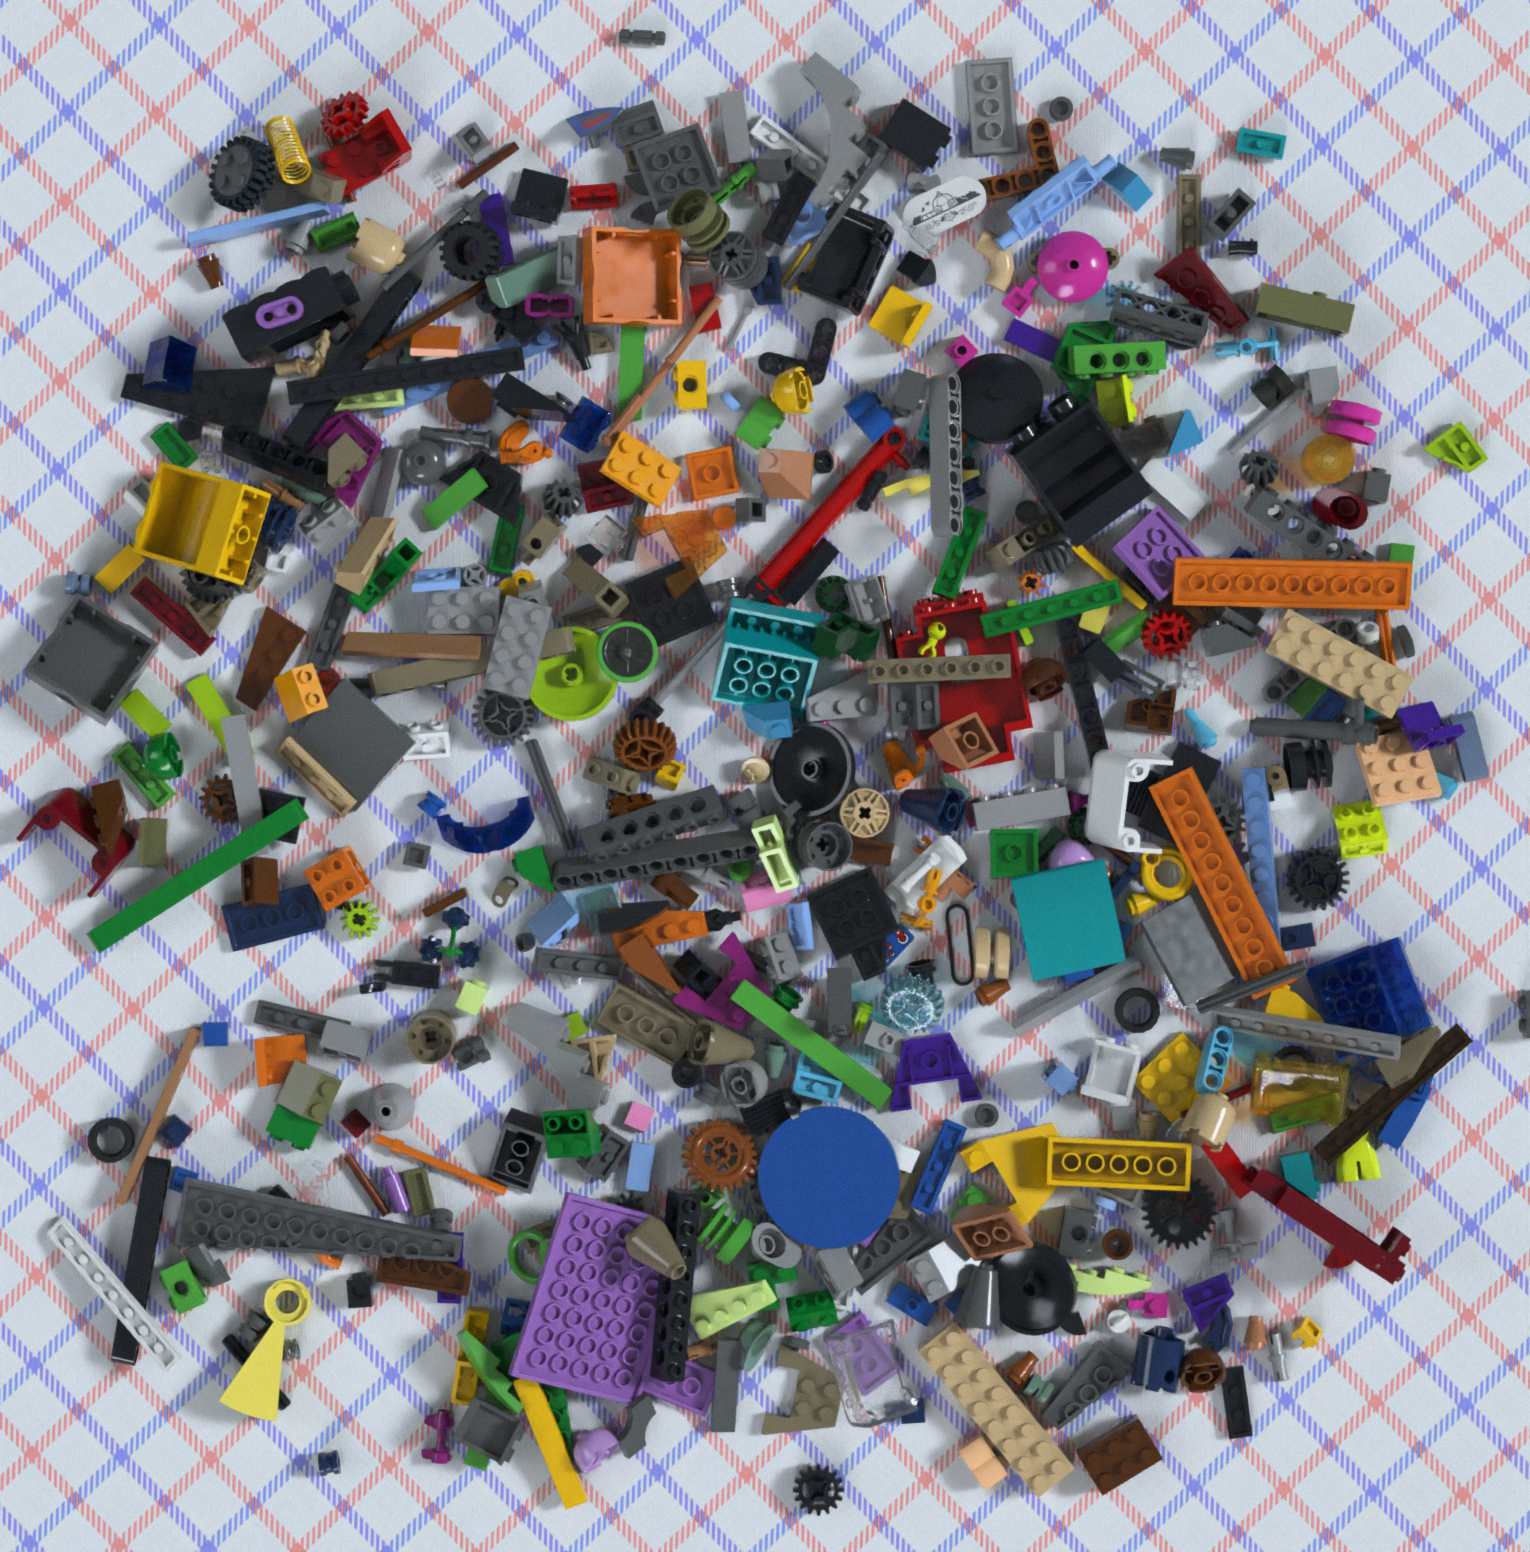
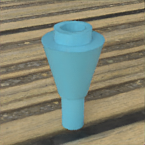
M1193 708L1186 710L1184 713L1192 724L1191 727L1198 748L1204 747L1207 750L1217 743L1215 739L1218 735L1198 718Z

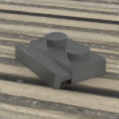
M653 100L623 110L611 123L620 149L664 134Z

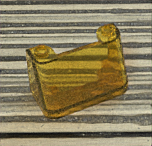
M1255 1052L1249 1110L1254 1112L1255 1117L1260 1118L1274 1115L1325 1121L1326 1125L1339 1126V1122H1344L1351 1063L1339 1062L1338 1065H1334L1331 1068V1063L1320 1065L1279 1060V1057H1274L1273 1061H1271V1058H1267L1266 1053Z

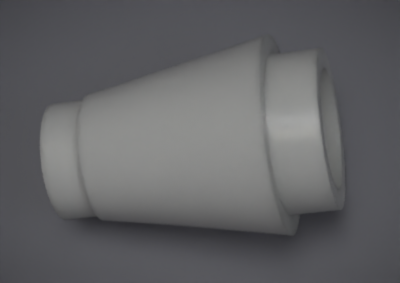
M309 221L299 222L285 240V249L294 255L302 256L303 252L307 251L311 236L310 230H312L314 225Z

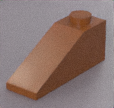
M644 929L619 944L618 956L624 964L628 963L631 969L676 994L682 991L683 986Z

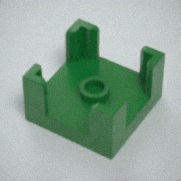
M990 829V880L1039 872L1038 829Z

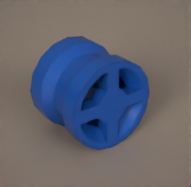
M430 790L427 791L426 798L417 804L421 810L433 819H436L438 811L447 805Z

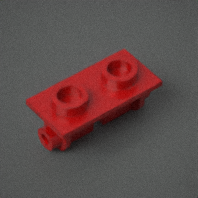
M617 183L569 186L571 210L618 207Z

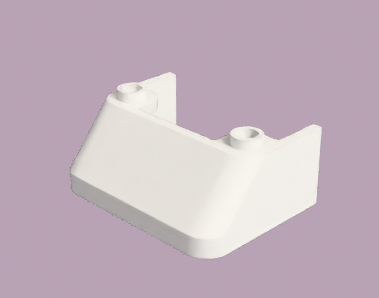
M1108 749L1098 751L1093 758L1084 829L1086 838L1094 844L1126 852L1162 854V849L1155 843L1140 840V835L1135 829L1124 827L1129 781L1140 782L1144 780L1149 773L1150 764L1173 765V760L1163 753Z

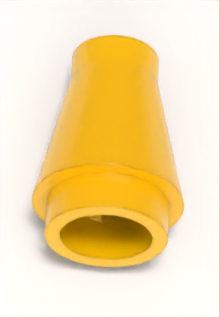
M1149 892L1129 894V897L1125 898L1124 902L1130 916H1139L1161 903V900L1150 895Z

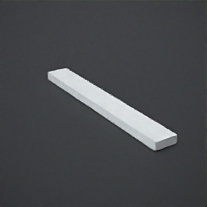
M62 1216L46 1234L165 1374L169 1373L185 1356L65 1216Z

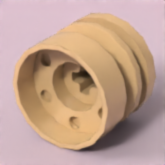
M859 788L850 792L841 804L839 811L844 827L854 836L862 838L873 837L882 832L888 824L890 816L889 805L884 796L876 790L869 788ZM861 807L865 809L869 807L871 809L869 811L870 818H859L861 813L859 809Z

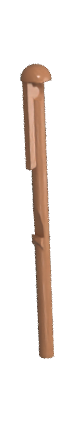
M716 295L672 353L664 359L665 362L643 391L635 395L605 435L603 434L602 444L606 448L611 449L619 433L631 422L722 303V299Z

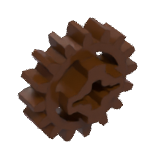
M224 774L223 779L219 775H215V782L208 779L206 782L209 787H201L205 795L199 797V800L204 801L200 809H207L204 816L209 817L212 815L213 823L221 819V825H226L227 819H229L230 823L234 824L235 817H239L232 779L229 780L228 774ZM219 784H227L223 790L218 791L214 789ZM228 794L227 798L232 803H225L224 805H222L223 800H221L220 797L216 795L222 796ZM210 798L214 800V810L210 805ZM228 808L236 810L230 815H223Z

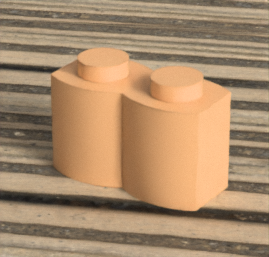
M979 1433L957 1450L984 1490H987L1008 1475L1006 1468L1009 1465L1002 1455L997 1457L992 1449L995 1448V1445L989 1437H983Z

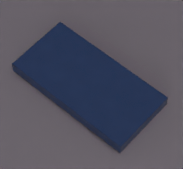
M310 883L279 891V905L276 906L258 905L252 908H243L242 901L221 906L233 952L325 928L318 898Z

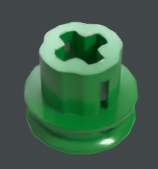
M778 984L777 989L773 991L775 996L773 1000L789 1012L792 1009H798L799 1003L804 1001L803 997L796 990L785 984Z

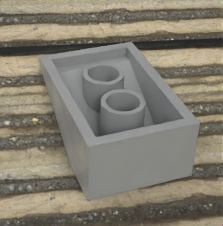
M955 1232L911 1255L907 1259L929 1303L968 1282L974 1266H979L980 1262L989 1263L987 1259L974 1261Z

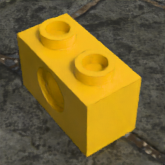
M677 361V367H673V382L678 381V391H674V405H679V411L708 410L706 361ZM692 379L697 383L694 391L687 392L684 390L683 384L686 380Z

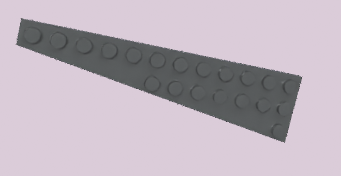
M186 1177L174 1246H194L204 1241L206 1246H217V1248L238 1247L243 1250L255 1248L263 1249L264 1251L280 1250L282 1252L331 1255L359 1254V1256L366 1257L368 1255H378L383 1258L396 1256L405 1257L406 1259L458 1262L463 1236Z

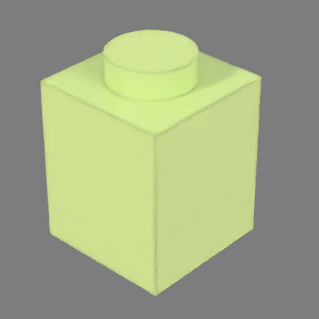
M472 978V981L467 979L455 1007L477 1016L489 988L484 987L486 983L476 978Z

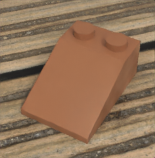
M982 1203L961 1207L951 1224L952 1229L974 1261L1032 1248L1034 1245L1010 1208Z

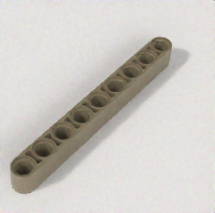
M572 628L547 632L539 661L577 652ZM493 645L482 647L479 660L432 658L368 673L372 698L485 674Z

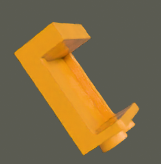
M313 663L291 669L273 679L289 723L310 717L314 712L328 707Z

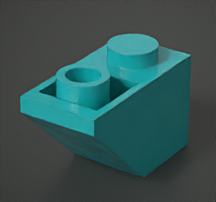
M1307 1150L1278 1155L1282 1178L1312 1199H1318L1317 1192H1320V1184L1318 1178L1313 1176L1312 1169L1316 1168L1314 1156L1309 1155Z

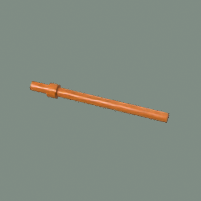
M379 1133L374 1138L373 1142L390 1148V1151L398 1155L402 1153L502 1196L505 1195L507 1187L403 1144L404 1141L397 1138L393 1140Z

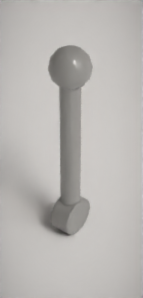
M746 305L744 307V314L731 340L726 343L727 350L735 348L734 343L747 316L753 312L752 306Z

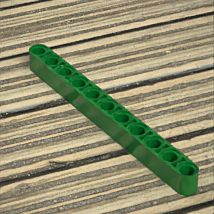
M297 798L100 924L88 932L87 936L98 953H101L309 819V816Z

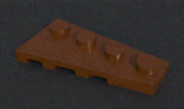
M266 606L235 698L254 711H257L273 686V679L280 675L307 631Z
M379 1256L375 1281L468 1296L472 1272L448 1261L406 1259L405 1257L396 1256L383 1258Z

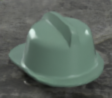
M750 1318L741 1330L739 1340L741 1341V1349L746 1354L743 1363V1370L745 1372L751 1371L759 1362L769 1340L776 1331V1324L773 1323L767 1326L756 1318Z

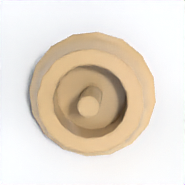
M753 756L743 762L741 773L745 780L751 783H760L768 778L770 767L763 758Z

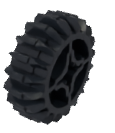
M1310 847L1309 856L1302 850L1300 853L1303 859L1301 860L1299 857L1294 856L1293 860L1298 864L1296 866L1288 865V868L1294 870L1293 874L1286 873L1285 875L1288 878H1293L1292 882L1286 883L1287 887L1294 886L1295 888L1289 892V895L1298 894L1295 898L1296 903L1304 899L1302 905L1304 908H1307L1311 902V909L1313 911L1317 910L1318 904H1320L1321 910H1326L1325 902H1328L1330 907H1334L1333 898L1342 901V897L1338 895L1339 891L1347 893L1346 889L1341 888L1342 884H1350L1349 880H1343V876L1350 874L1349 871H1341L1347 865L1346 862L1337 864L1341 856L1337 854L1331 858L1333 854L1331 849L1324 855L1323 847H1319L1318 854H1316L1313 847ZM1323 859L1330 863L1332 867L1320 871L1313 864L1312 860ZM1304 865H1306L1308 878L1300 884L1299 875ZM1314 872H1317L1318 875L1324 874L1323 878L1320 879L1321 885H1318L1316 882L1311 883L1315 879ZM1336 873V884L1333 890L1329 892L1327 881ZM1316 887L1323 897L1311 898L1303 891Z

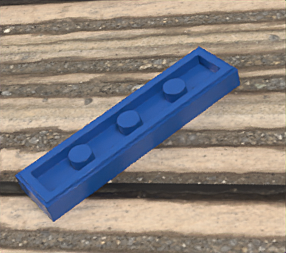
M948 1119L944 1120L908 1206L931 1215L967 1130L966 1127Z

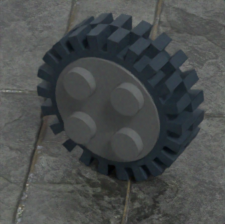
M240 135V137H233V141H227V147L222 146L220 148L221 155L216 154L214 159L218 160L217 165L213 163L211 165V169H214L215 172L209 173V179L214 180L209 183V188L213 189L210 192L211 196L215 197L214 201L219 203V205L239 213H245L247 210L255 209L254 204L259 206L262 203L260 197L265 199L268 195L264 191L265 189L270 190L273 186L272 181L269 180H274L275 178L271 171L276 170V165L272 164L275 161V157L271 155L273 152L266 144L248 136Z

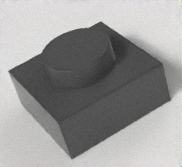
M408 841L403 864L426 869L431 846Z

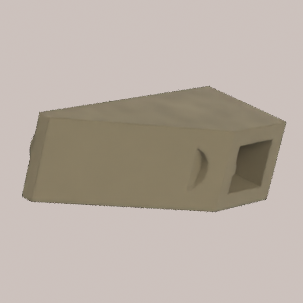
M1046 513L986 552L984 556L997 574L1059 534V531Z
M579 556L562 572L566 578L613 620L630 603L623 592Z
M1437 1025L1422 1029L1419 1032L1420 1035L1414 1039L1410 1037L1401 1041V1055L1398 1061L1380 1057L1375 1060L1391 1089L1413 1078L1441 1035Z

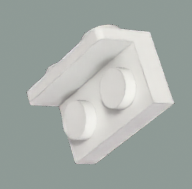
M434 720L430 723L420 724L418 722H409L406 725H402V729L417 742L403 757L404 761L451 757L448 721Z

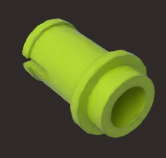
M861 1000L859 1004H856L857 1010L852 1019V1029L855 1030L857 1027L859 1032H863L869 1015L874 1012L872 1004Z

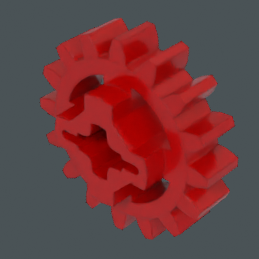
M348 91L346 96L341 93L338 100L333 98L332 103L326 105L327 112L321 114L324 117L320 121L323 125L322 129L332 139L337 137L341 140L344 135L349 138L352 131L357 133V129L364 125L362 120L368 118L366 114L370 110L367 106L368 102L357 92L353 94L351 91Z
M1161 609L1160 615L1153 612L1152 620L1145 619L1147 626L1141 627L1143 634L1140 638L1144 642L1145 650H1149L1151 656L1157 654L1159 659L1162 660L1164 655H1167L1169 659H1172L1173 653L1180 656L1179 650L1181 648L1188 649L1186 642H1192L1189 634L1193 633V630L1189 626L1190 622L1187 618H1184L1182 612L1176 614L1174 609H1170L1169 613H1166L1164 609ZM1154 632V641L1152 642V633Z

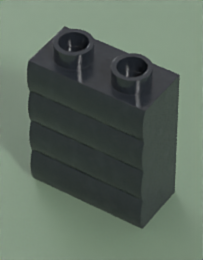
M319 267L309 271L301 279L284 283L274 292L264 293L254 298L248 304L232 308L222 318L240 356L255 366L320 335L321 330L323 332L324 329L330 330L338 326L341 321L347 322L355 318L351 305L361 301L350 276L345 273L344 269L333 274L327 267ZM288 296L296 297L302 302L304 313L297 321L273 329H265L256 320V312L264 304ZM289 306L288 313H295L296 306ZM267 313L265 315L266 321H271L273 319L272 313Z
M1067 392L1057 397L1048 405L1047 409L1052 416L1037 427L1032 420L1017 426L1008 436L1013 444L1004 451L1066 541L1077 548L1152 494L1153 490L1093 402L1083 395L1075 398L1071 392Z

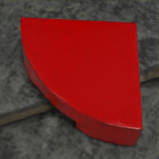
M1333 1247L1323 1266L1331 1269L1343 1268L1350 1265L1354 1259Z

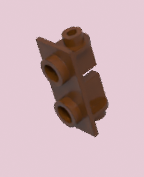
M647 792L630 795L629 803L626 795L610 797L605 802L606 809L611 810L608 820L656 804L657 800H653L652 794H647Z

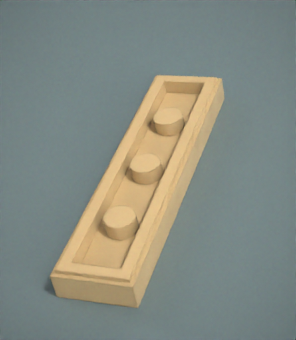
M291 736L285 739L276 750V754L342 818L358 802Z

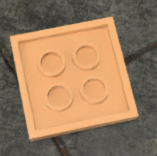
M1404 731L1379 735L1377 743L1370 746H1362L1361 743L1354 745L1374 808L1439 797L1443 793L1429 750L1414 753Z

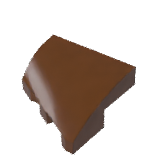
M1171 687L1169 691L1159 693L1154 702L1146 698L1128 701L1124 730L1171 736L1177 687Z

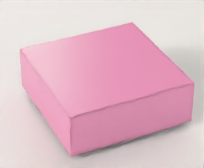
M633 1101L624 1124L646 1132L655 1110Z

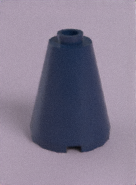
M955 788L907 789L899 797V805L903 812L944 835L949 836L952 835V831H957L961 827L966 814V807L963 806L962 800H966L965 795L961 790Z

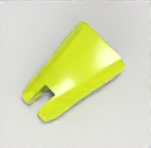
M1346 1115L1338 1117L1337 1126L1347 1118ZM1370 1131L1336 1159V1183L1382 1177Z

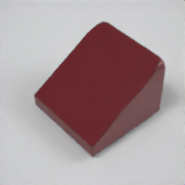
M356 1108L341 1121V1124L355 1138H358L371 1125Z

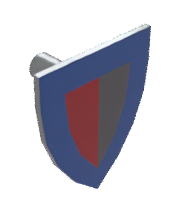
M623 107L589 110L567 118L566 122L580 139L587 136L591 148L595 149L600 146L597 134L612 129L611 123L620 115Z

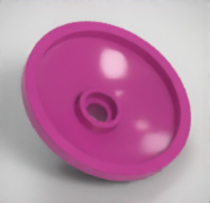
M1078 231L1063 232L1052 237L1042 248L1037 261L1038 278L1043 288L1052 297L1060 301L1069 303L1085 301L1094 296L1105 283L1108 274L1107 255L1101 244L1092 236ZM1076 261L1078 268L1071 269L1069 263Z

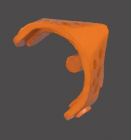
M518 420L510 425L502 433L498 442L501 464H532L544 457L547 459L551 458L553 451L547 446L542 447L538 441H531L520 448L521 442L529 434V425L525 420Z
M889 741L883 745L884 758L896 791L909 787V784L916 778L924 766V753L928 752L924 743L915 747V751L918 754V761L915 766L908 760L897 741Z

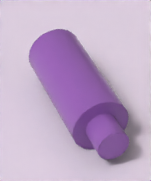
M392 1165L383 1168L385 1177L382 1180L394 1214L410 1209L411 1207L399 1173H394Z

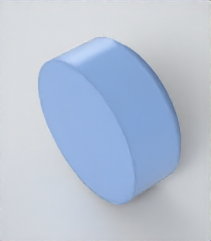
M727 389L720 394V398L733 411H738L743 406Z
M1096 1195L1092 1204L1110 1211H1115L1117 1206L1115 1201Z

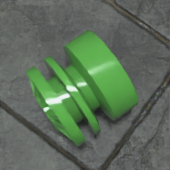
M723 1202L721 1206L710 1213L701 1225L697 1243L700 1245L708 1237L709 1241L704 1249L708 1250L714 1244H717L719 1247L716 1250L715 1257L727 1266L748 1241L756 1225L746 1217L741 1218L737 1223L733 1222L737 1210L733 1209L728 1216L724 1215L729 1204Z

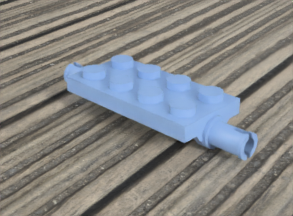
M1108 154L1094 166L1089 164L1084 155L1071 161L1065 169L1051 176L1049 181L1041 187L1034 189L1029 196L1021 202L1015 203L1007 211L1012 225L1009 230L995 239L997 245L1002 251H1005L1019 239L1021 241L1102 181L1101 178L1118 166L1114 158Z

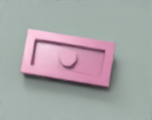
M766 870L753 873L747 881L739 882L747 912L792 901L790 890L780 893L776 892Z

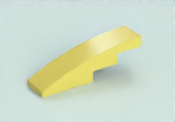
M962 470V483L980 476L979 470ZM930 473L905 479L882 488L885 498L905 489H908L911 497L930 489Z

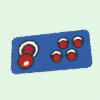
M899 924L901 931L886 937V967L914 940V936L902 924Z

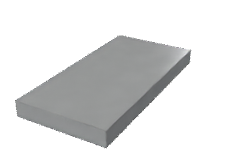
M1012 57L965 61L971 155L1019 153Z

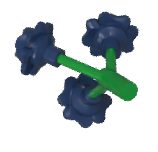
M452 907L450 910L444 911L442 921L451 929L450 943L447 947H444L442 939H436L433 935L428 936V939H422V946L419 949V953L422 954V960L435 964L436 961L442 960L443 952H446L448 957H453L456 953L455 962L460 964L461 968H474L475 962L480 960V947L475 946L473 941L468 943L461 942L460 948H456L455 945L456 931L463 926L469 925L470 915L466 914L460 907Z

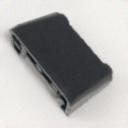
M834 202L833 207L828 209L825 217L827 221L840 203ZM849 207L821 247L812 270H807L805 273L802 272L800 274L797 289L842 311L859 316L891 246L894 229L882 219Z

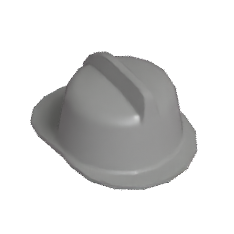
M768 1222L760 1223L754 1228L749 1243L751 1251L757 1259L768 1261L781 1268H792L798 1264L801 1259L802 1250L797 1240Z

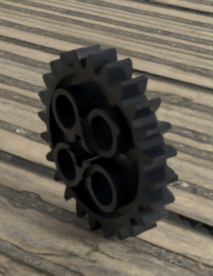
M250 564L249 569H253L254 566ZM187 569L179 572V575L185 577L182 580V584L188 586L186 590L191 594L193 593L195 598H201L205 603L210 601L216 604L218 599L225 603L226 596L232 600L234 599V591L239 594L242 593L241 585L223 581L208 575L202 581L201 579L204 574ZM247 572L246 578H252V575Z
M1190 1174L1191 1195L1187 1201L1179 1200L1178 1193L1180 1191L1170 1190L1153 1191L1147 1189L1146 1191L1150 1194V1198H1142L1143 1201L1148 1203L1147 1206L1140 1208L1142 1211L1147 1212V1215L1142 1216L1141 1219L1149 1221L1144 1228L1153 1229L1150 1234L1151 1237L1159 1235L1157 1240L1159 1244L1166 1240L1167 1248L1171 1246L1172 1242L1175 1243L1177 1250H1179L1181 1243L1184 1244L1186 1249H1189V1242L1191 1241L1197 1246L1198 1237L1205 1241L1206 1238L1203 1233L1205 1231L1212 1233L1208 1225L1216 1224L1211 1219V1216L1218 1215V1212L1212 1210L1211 1207L1216 1206L1217 1202L1209 1200L1214 1196V1193L1206 1194L1209 1186L1206 1184L1200 1187V1178L1192 1182V1174ZM1163 1199L1168 1200L1170 1204L1168 1210L1160 1212L1157 1209L1158 1202ZM1195 1200L1198 1201L1197 1205L1184 1209L1181 1217L1175 1214L1163 1222L1160 1221L1161 1217L1175 1212L1177 1205L1183 1208ZM1199 1210L1201 1212V1218L1198 1222H1191L1189 1220L1191 1211ZM1174 1220L1180 1223L1179 1231L1170 1233L1168 1231L1169 1223Z

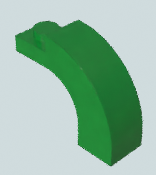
M405 537L390 551L384 562L372 574L360 596L352 593L348 600L366 615L399 584L423 553Z

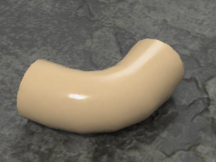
M985 229L974 250L984 254L991 262L990 271L984 282L990 287L1005 293L1015 269L1013 254L1009 247L1002 251L995 241L999 236Z

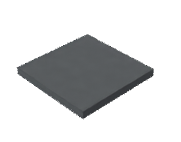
M1199 889L1139 922L1183 1007L1188 1006L1240 975L1239 969Z

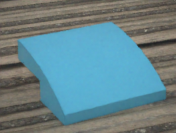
M800 1051L792 1082V1088L796 1094L837 1104L843 1082Z

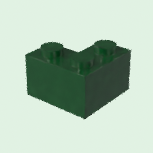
M839 612L818 625L812 651L818 653L824 659L833 660L844 653L851 656V659L855 661L865 662L874 656L881 630Z

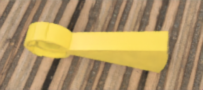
M293 1278L277 1280L266 1291L264 1308L273 1323L219 1399L221 1403L245 1415L277 1421L285 1327L301 1322L305 1319L311 1308V1295L308 1288L301 1281ZM282 1291H293L299 1297V1306L294 1312L284 1313L277 1307L276 1299Z

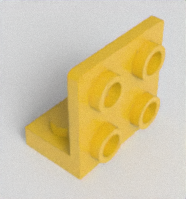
M892 285L869 322V327L909 350L930 314L933 305L926 301L923 303Z

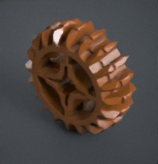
M646 717L644 720L636 718L635 722L628 720L626 725L621 724L619 730H616L614 735L613 748L615 757L618 758L620 764L624 763L625 768L632 767L633 771L640 769L644 773L645 770L653 772L655 768L662 770L664 765L669 766L670 761L674 760L677 743L675 733L672 732L671 727H666L664 722L658 723L656 718L650 721Z

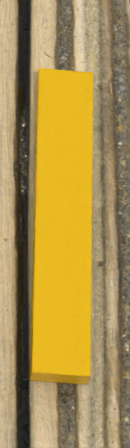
M522 1378L513 1379L514 1387L521 1404L524 1406V1411L565 1510L588 1502V1497L541 1384Z

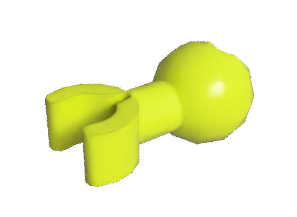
M940 622L930 624L927 631L929 638L926 644L920 646L918 654L924 655L925 650L929 649L930 654L928 657H936V643L946 634L945 626Z

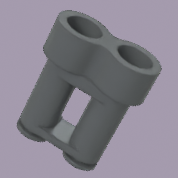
M480 1034L471 1037L469 1042L451 1051L453 1058L458 1061L457 1067L460 1071L479 1062L485 1063L491 1060V1055ZM470 1051L473 1052L472 1056L461 1060L460 1056Z

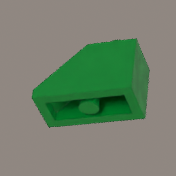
M543 845L514 853L515 858L511 860L515 873L519 872L521 877L549 892L556 890L553 886V878Z

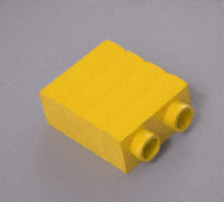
M160 461L157 474L153 477L149 486L150 496L143 519L139 522L135 531L136 541L132 552L163 563L244 585L271 494L243 483Z

